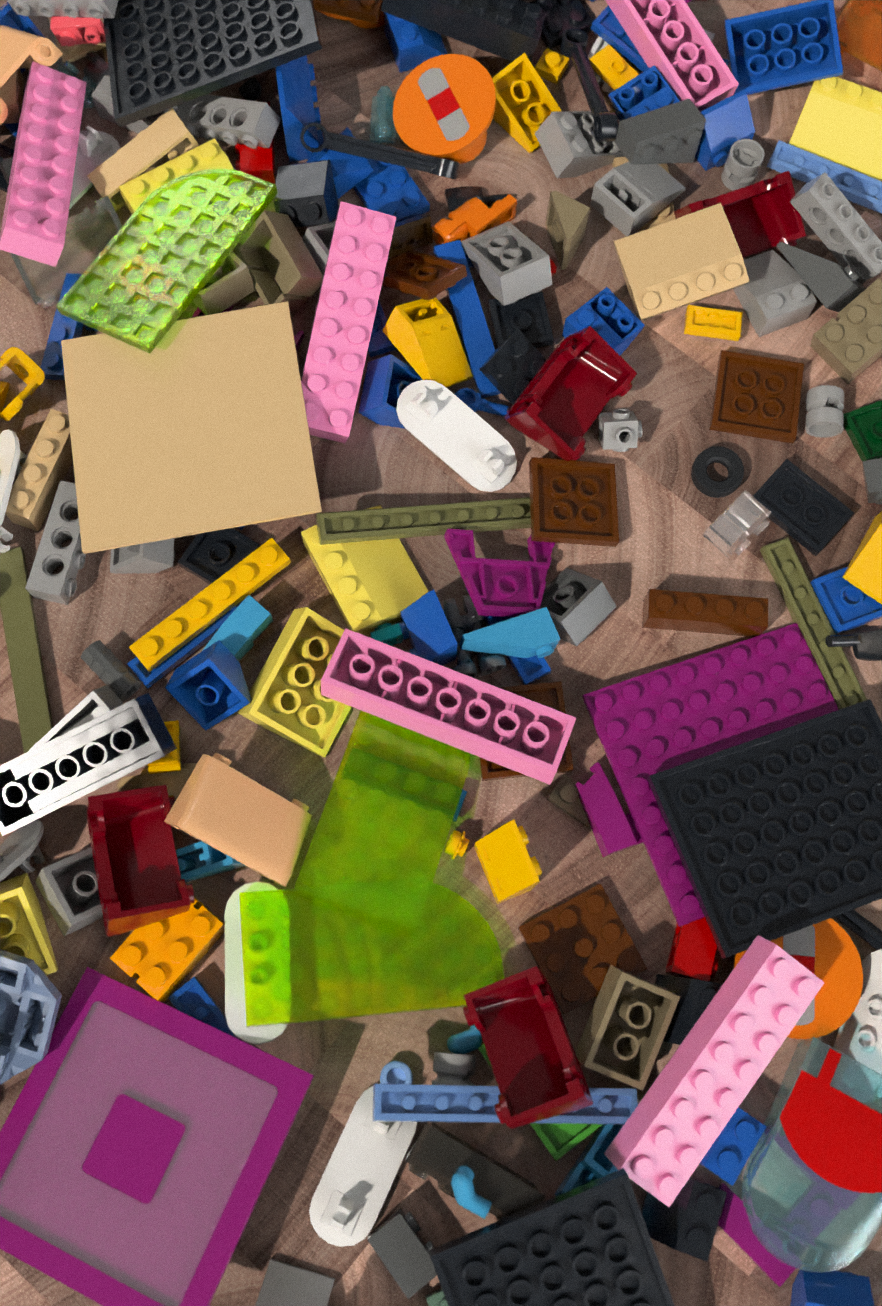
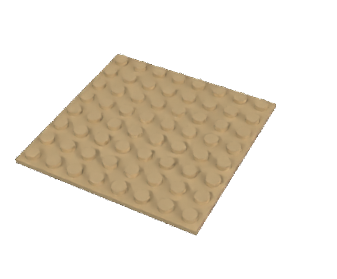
M288 301L61 340L83 554L322 512Z

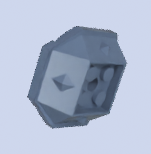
M1 949L0 1084L40 1062L48 1054L62 994L49 980L47 974L32 959Z

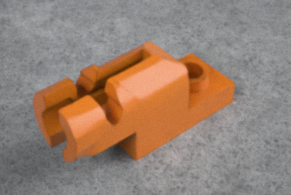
M509 194L502 200L495 201L489 209L480 199L474 197L466 201L455 211H451L448 214V220L442 218L432 226L434 230L432 233L433 240L437 245L457 240L463 241L503 223L510 222L516 217L517 200Z

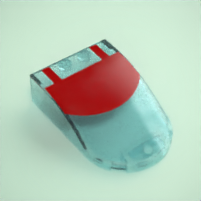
M812 1037L798 1043L765 1120L764 1125L767 1127L751 1153L745 1168L742 1182V1201L754 1235L771 1255L793 1268L822 1273L839 1270L857 1260L868 1248L882 1225V1074Z

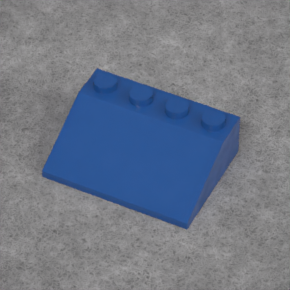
M814 0L725 20V42L729 69L739 83L734 94L744 90L749 95L843 75L833 0Z
M307 55L275 67L289 162L308 160L317 153L310 152L304 148L299 136L301 128L309 122L321 124L319 107L313 106V102H318L316 85H311L310 81L315 80L313 63L308 64ZM310 127L305 132L304 141L308 146L317 148L323 143V133L321 130H317L316 127Z

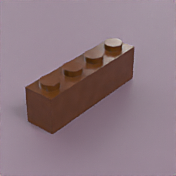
M649 589L643 600L642 628L756 637L768 628V598Z

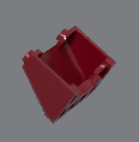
M789 171L711 199L708 198L688 204L674 211L675 218L677 219L721 203L743 258L776 247L779 242L795 246L797 245L796 239L806 236L801 215L789 202L795 196Z
M588 326L569 335L555 348L509 409L504 419L513 428L563 460L576 461L586 451V447H584L586 439L583 435L611 398L618 395L622 397L632 388L633 384L631 381L637 375V372L591 326Z
M166 784L88 797V830L107 937L123 934L189 911L190 904L194 903L192 884H186L184 878L181 879L171 825L164 822L175 803L174 795H168Z
M538 966L464 995L467 1006L463 1007L466 1021L469 1026L475 1025L481 1033L500 1091V1095H498L499 1103L495 1104V1110L501 1124L506 1123L507 1127L512 1129L576 1111L593 1104L590 1090L556 998L547 978Z

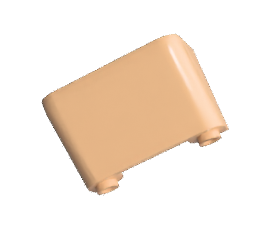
M0 25V88L18 68L30 71L32 61L49 67L63 53L48 38ZM0 97L1 126L8 116V109L6 103Z
M215 752L213 757L203 754L164 822L246 865L266 879L286 887L292 876L312 817L307 812L309 806L294 798L290 802L230 767L232 761Z

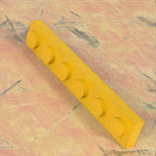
M270 538L130 645L129 648L149 672L288 566L291 563L290 558L273 538Z

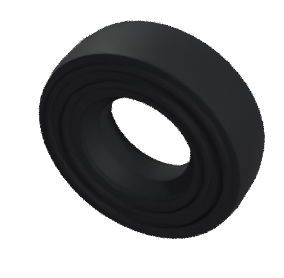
M722 446L709 447L696 457L691 469L692 481L701 493L709 497H725L732 494L741 484L744 476V466L740 457L731 449ZM712 463H721L727 468L728 477L723 481H714L708 476L707 467Z

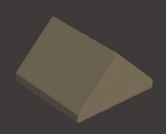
M551 191L545 226L560 269L563 270L567 268L584 240L590 207L558 191Z

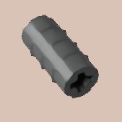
M100 640L90 644L81 654V659L98 675L99 679L108 685L121 701L132 697L141 687V682Z

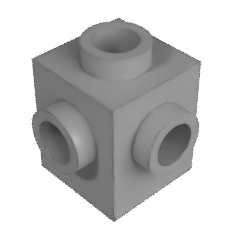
M618 408L614 409L613 412L599 414L598 440L603 450L612 449L615 452H625L629 448H637L638 438L642 437L641 420L638 421L633 411Z

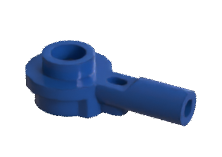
M462 388L454 394L474 412L479 410L504 417L507 414V405L482 399L480 393H476L471 388Z

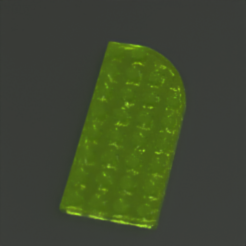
M209 169L180 176L160 186L143 201L58 302L56 307L59 313L150 354L278 194L276 184L242 171Z
M360 710L296 881L294 891L416 932L470 766V753Z
M405 880L239 893L246 1028L467 1006L464 998L465 994L504 979L499 944L487 921L466 899L452 890L435 883L422 880Z

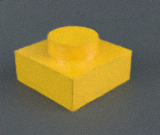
M546 48L537 62L535 70L541 78L557 84L569 65V58Z

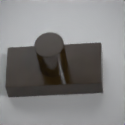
M421 214L397 223L395 222L388 258L433 243L430 215Z

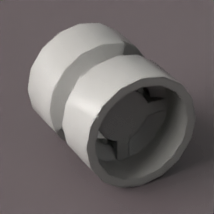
M751 139L738 140L731 146L721 174L722 182L728 189L734 191L754 184L765 157L762 146Z
M822 385L810 389L806 394V409L808 411L805 424L806 433L819 438L833 437L842 433L844 430V414L842 412L844 409V391L839 387Z
M434 1052L433 1071L437 1074V1078L432 1080V1085L474 1086L469 1081V1078L475 1074L476 1055Z

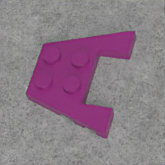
M446 530L444 538L478 615L517 617L540 609L546 585L547 570L551 564V553L555 543L531 541L530 535L527 540L530 561L476 558L473 530Z

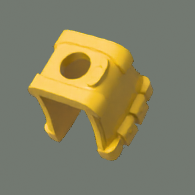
M11 347L0 357V371L7 365L28 386L0 413V417L5 421H9L16 416L23 407V401L29 395H32L45 379L43 370L17 347Z

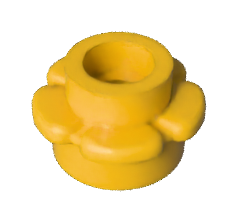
M453 830L447 841L444 852L451 855L453 860L457 855L463 857L470 840L465 838V831L461 833Z

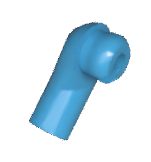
M473 1025L470 1026L469 1030L451 1035L447 1040V1047L449 1051L455 1054H466L478 1049L483 1039L481 1033Z
M460 1166L457 1168L456 1174L452 1176L451 1181L456 1202L485 1219L492 1202L475 1193L472 1182L475 1177L473 1170L467 1166Z

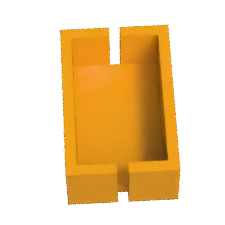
M194 896V903L190 904L189 911L135 929L110 959L130 977L138 978L136 983L156 1001L165 1002L225 932V922L209 908L203 906V903Z

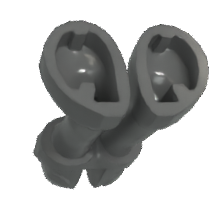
M467 594L462 596L466 615H459L460 612L454 598L444 600V613L458 643L457 666L452 670L475 678L478 676L470 652L461 650L459 644L463 634H466L465 631L472 632L483 628L482 623L486 617L478 615L470 595ZM476 652L481 676L495 673L507 666L505 658L500 655Z

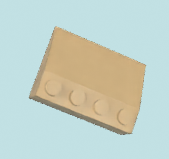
M721 203L614 241L636 317L640 321L750 282L741 251Z

